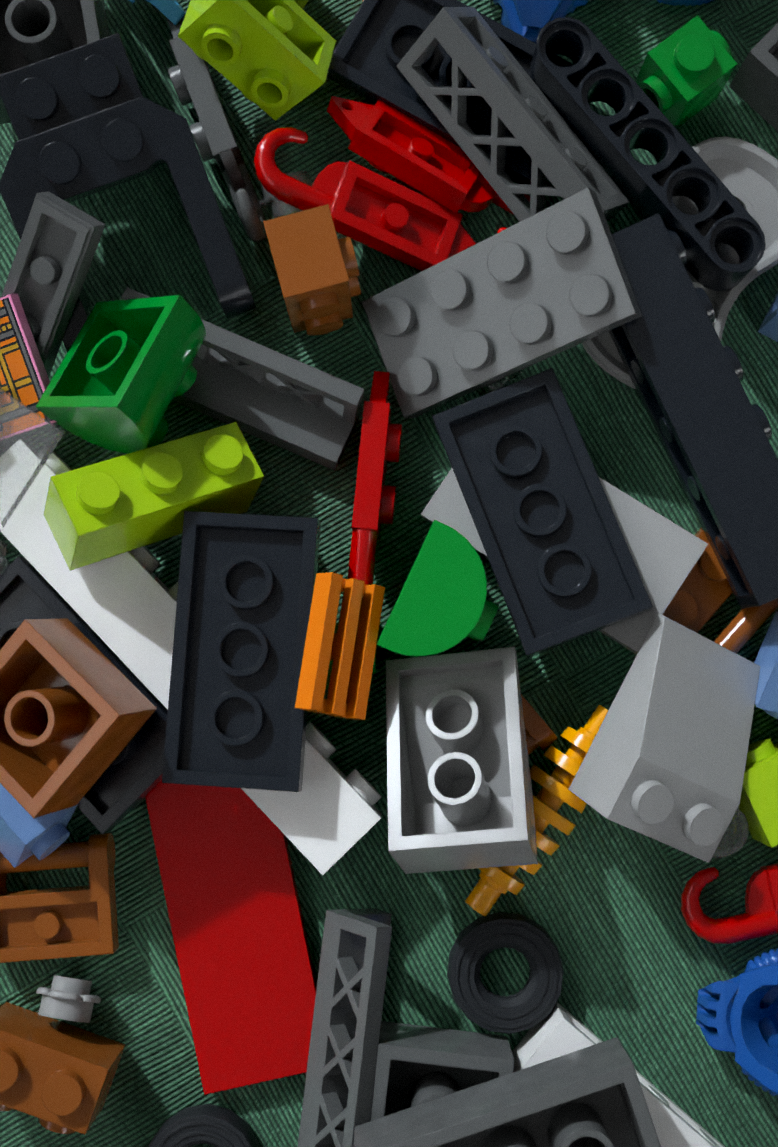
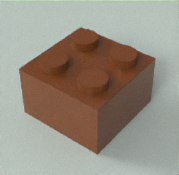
M68 618L25 619L0 650V783L33 818L76 806L157 709Z

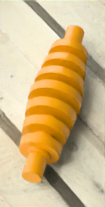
M601 705L597 706L583 728L580 726L576 731L568 726L560 735L572 744L565 754L552 745L543 754L557 765L551 775L536 765H533L530 769L531 779L543 786L537 796L533 795L536 844L539 849L551 856L560 845L544 833L547 826L551 824L567 836L570 835L576 826L558 812L562 804L565 802L580 813H583L587 803L568 789L608 712V709ZM538 861V864L478 868L481 871L479 874L481 878L465 902L475 911L486 917L502 893L506 894L509 891L517 895L525 886V883L515 875L519 867L535 875L543 865Z

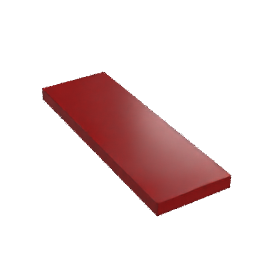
M161 780L145 796L204 1095L306 1073L317 983L287 837L241 788L162 783Z

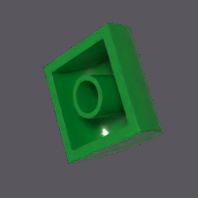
M181 295L97 302L37 403L36 408L51 420L57 421L58 425L72 434L108 450L129 454L158 445L164 439L169 428V423L163 416L173 397L181 396L187 392L196 380L197 370L192 365V362L206 338V330L202 320Z
M437 520L433 521L377 642L378 646L396 654L416 657L434 655L446 651L457 645L465 637L476 642L484 640L499 605L486 599L487 581L482 561L475 548L462 534Z

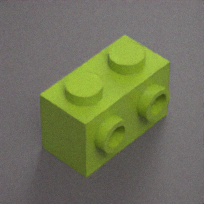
M190 0L178 37L199 58L207 61L236 86L248 100L258 105L275 121L325 83L336 40L294 0Z

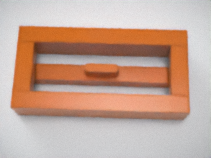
M334 572L316 573L295 702L296 709L345 719L365 720L385 587L376 584L366 585L364 584L365 581L355 578L345 579L343 575ZM340 594H343L338 631L334 633ZM330 660H333L327 699H324Z

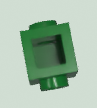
M697 15L647 53L635 82L671 124L678 129L719 97L736 68L737 62L733 59L730 46L725 38L717 31L710 30Z

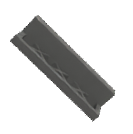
M443 7L396 66L520 222L544 210L545 195L561 196L566 199L588 187L596 192L606 221L613 219L630 202L474 7ZM439 43L452 58V87L437 86L421 66ZM467 78L474 87H467ZM445 95H452V104ZM467 96H482L492 108L491 135H476L466 123ZM506 127L513 136H506ZM484 144L491 145V153ZM506 145L522 146L532 158L531 184L514 183L505 172ZM546 177L553 186L545 185ZM524 194H531L530 202Z
M127 287L120 300L150 297ZM202 320L206 330V338L192 362V365L197 370L196 380L187 392L181 396L173 397L172 401L225 424L236 422L241 431L336 471L360 419L364 389Z
M376 908L326 910L297 1147H353L355 1126L370 1122L392 926H390L391 913Z

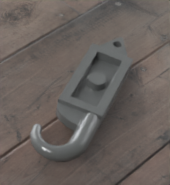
M182 17L177 25H174L167 18L174 38L169 40L178 63V65L168 68V73L182 106L193 102L200 121L189 125L196 146L204 162L215 158L227 184L240 221L250 240L256 243L263 242L267 237L263 221H266L206 61L199 58L178 37L184 18Z

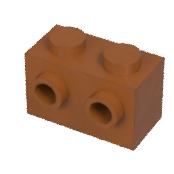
M329 205L263 221L294 333L306 330L307 335L317 336L341 328L343 326L342 320L353 318L351 297L361 295L357 277L360 274L350 236L341 239L337 238Z
M5 1002L0 1007V1111L15 1109L37 1117L39 1123L50 1131L60 1134H71L76 1131L85 1135L105 1104L126 1044Z

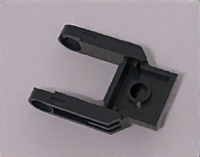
M119 33L0 75V96L19 140L15 142L1 177L0 193L20 240L36 193L49 191L70 203L150 174L158 165L166 163L169 166L226 318L229 319L256 309L187 120L144 98ZM84 287L81 289L62 340L67 352L89 317L88 308L92 307Z

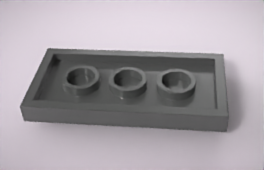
M589 187L362 302L386 370L390 372V381L404 418H416L642 316L597 194Z

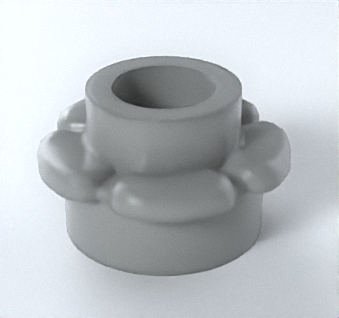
M59 975L53 976L51 988L39 987L36 991L37 994H42L38 1015L90 1023L94 1003H100L101 998L90 994L92 981Z

